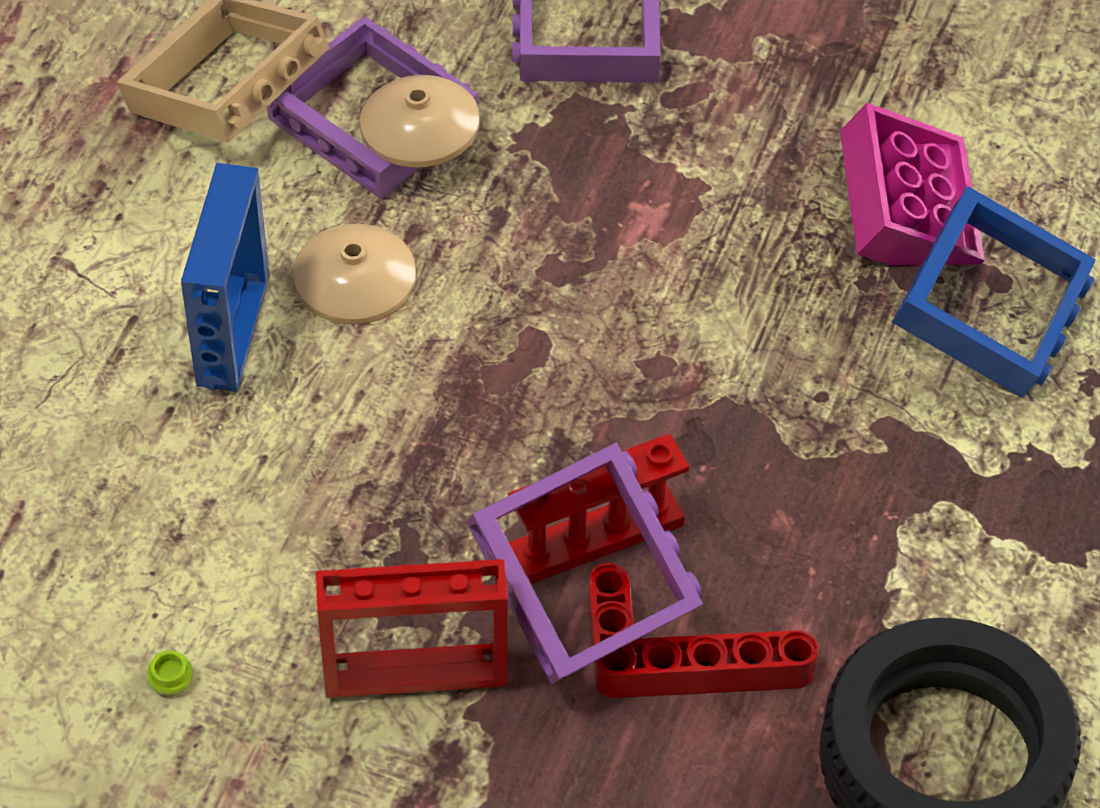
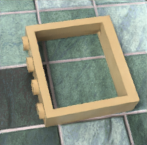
M207 0L117 81V85L130 113L229 143L329 49V45L317 16L256 0ZM234 31L281 44L216 105L169 91ZM228 108L229 111L223 116L222 112Z

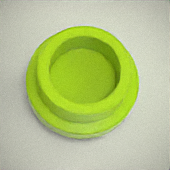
M173 650L158 653L147 668L149 685L153 690L164 695H173L185 690L193 677L190 661L181 653Z

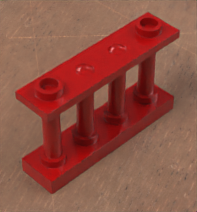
M669 433L623 450L627 451L634 460L637 468V475L635 477L641 489L648 487L647 491L653 496L659 510V514L656 517L664 532L683 527L685 516L666 484L668 479L689 472L690 466L671 434ZM603 466L515 510L528 535L510 541L509 544L527 579L532 584L645 541L606 466ZM525 486V487H522V488H520V489L511 491V492L508 493V496H510V495H512V494H514V493H516V492H518V491H520V490H522V489H524V488H526V487H528V486ZM609 502V505L587 513V509ZM569 517L564 522L546 528L547 524Z

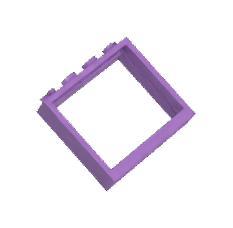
M513 0V9H520V14H513V37H520V42H512V62H520V81L659 83V0H641L642 47L532 46V0Z
M363 16L328 43L329 49L267 107V114L270 121L375 196L382 199L420 167L399 166L381 159L366 146L310 108L305 102L365 55L381 64L399 78L413 75H431L451 80L465 88L473 96L477 105L478 93L469 88V84L462 83L447 73L441 65L433 63L422 56L412 45L403 43L390 34L385 27L381 28Z
M617 442L474 513L466 522L485 560H505L508 603L551 685L686 615L703 604L699 597L702 595V590L698 580L692 572L685 571L678 558L680 548L675 537L669 531L664 532L656 517L659 514V510L653 496L648 491L643 492L635 477L637 475V468L634 460L627 451H621ZM606 466L677 602L569 658L497 519Z

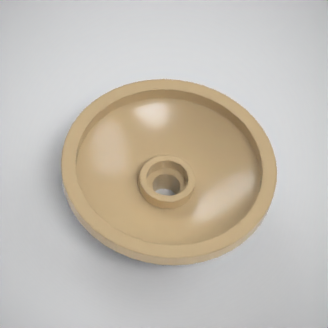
M431 75L407 76L382 86L368 98L360 115L361 135L367 147L381 159L405 167H428L454 159L473 143L480 125L479 109L473 96L459 84Z
M344 224L318 233L301 248L293 266L294 287L302 303L321 318L342 324L369 323L392 314L407 301L413 291L416 280L415 261L408 246L390 231L368 224Z

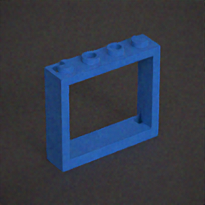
M216 163L181 278L196 387H204L212 391L219 389L238 392L270 276L259 171L255 167ZM207 289L218 290V293L208 292Z
M967 186L952 207L892 323L1023 398L1034 383L1042 386L1049 375L1052 366L1046 362L1049 356L1054 358L1066 340L1067 336L1063 335L1061 331L1064 326L1066 328L1071 326L1081 307L1075 304L1078 297L1084 298L1095 279L1089 273L1096 259ZM966 223L1068 281L1031 360L1024 358L926 301Z

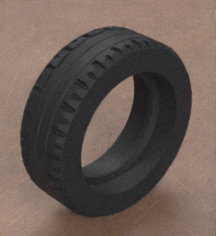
M925 618L895 625L893 628L885 629L879 632L878 635L872 636L866 641V644L860 645L846 659L845 665L841 666L833 680L825 707L819 744L821 746L819 751L820 767L822 774L825 776V786L833 803L838 808H1064L1077 770L1081 750V727L1078 712L1074 708L1073 698L1068 693L1065 683L1059 678V674L1038 652L1005 631L983 623L958 618ZM945 687L974 694L996 706L1019 730L1028 749V760L1024 774L1020 781L1011 789L982 800L950 801L920 793L891 774L875 754L870 744V726L876 710L891 698L919 688Z

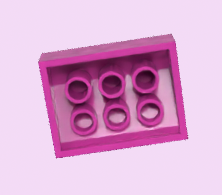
M866 102L840 130L857 254L888 265H922L958 198L967 186L973 189L964 137ZM966 223L945 265L982 264L985 261L980 230Z

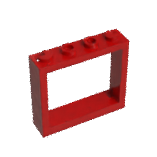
M504 559L315 571L317 617L326 698L508 686V594ZM482 576H495V585H482ZM326 586H340V595H327ZM492 610V643L336 653L333 620ZM483 654H492V660L483 661ZM347 663V670H338L337 664Z

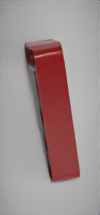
M600 564L590 573L588 613L591 646L634 625L629 577L627 572L617 564ZM610 590L615 593L608 594L601 591ZM615 628V629H617V630H619V631H617V632H608V631H606L605 629ZM798 630L640 638L594 662V680L597 689L603 695L611 698L798 689L811 683L814 678L819 646L811 634ZM796 657L804 661L796 662L789 658ZM744 660H754L758 663L748 664ZM701 662H709V663L713 664L714 666H709V667H707V666H702V665H700V664H698V663H701ZM662 664L669 668L659 669L654 667V665ZM610 667H620V668H622V669H624V670H621V671H612V670H610V669H608V668H610Z

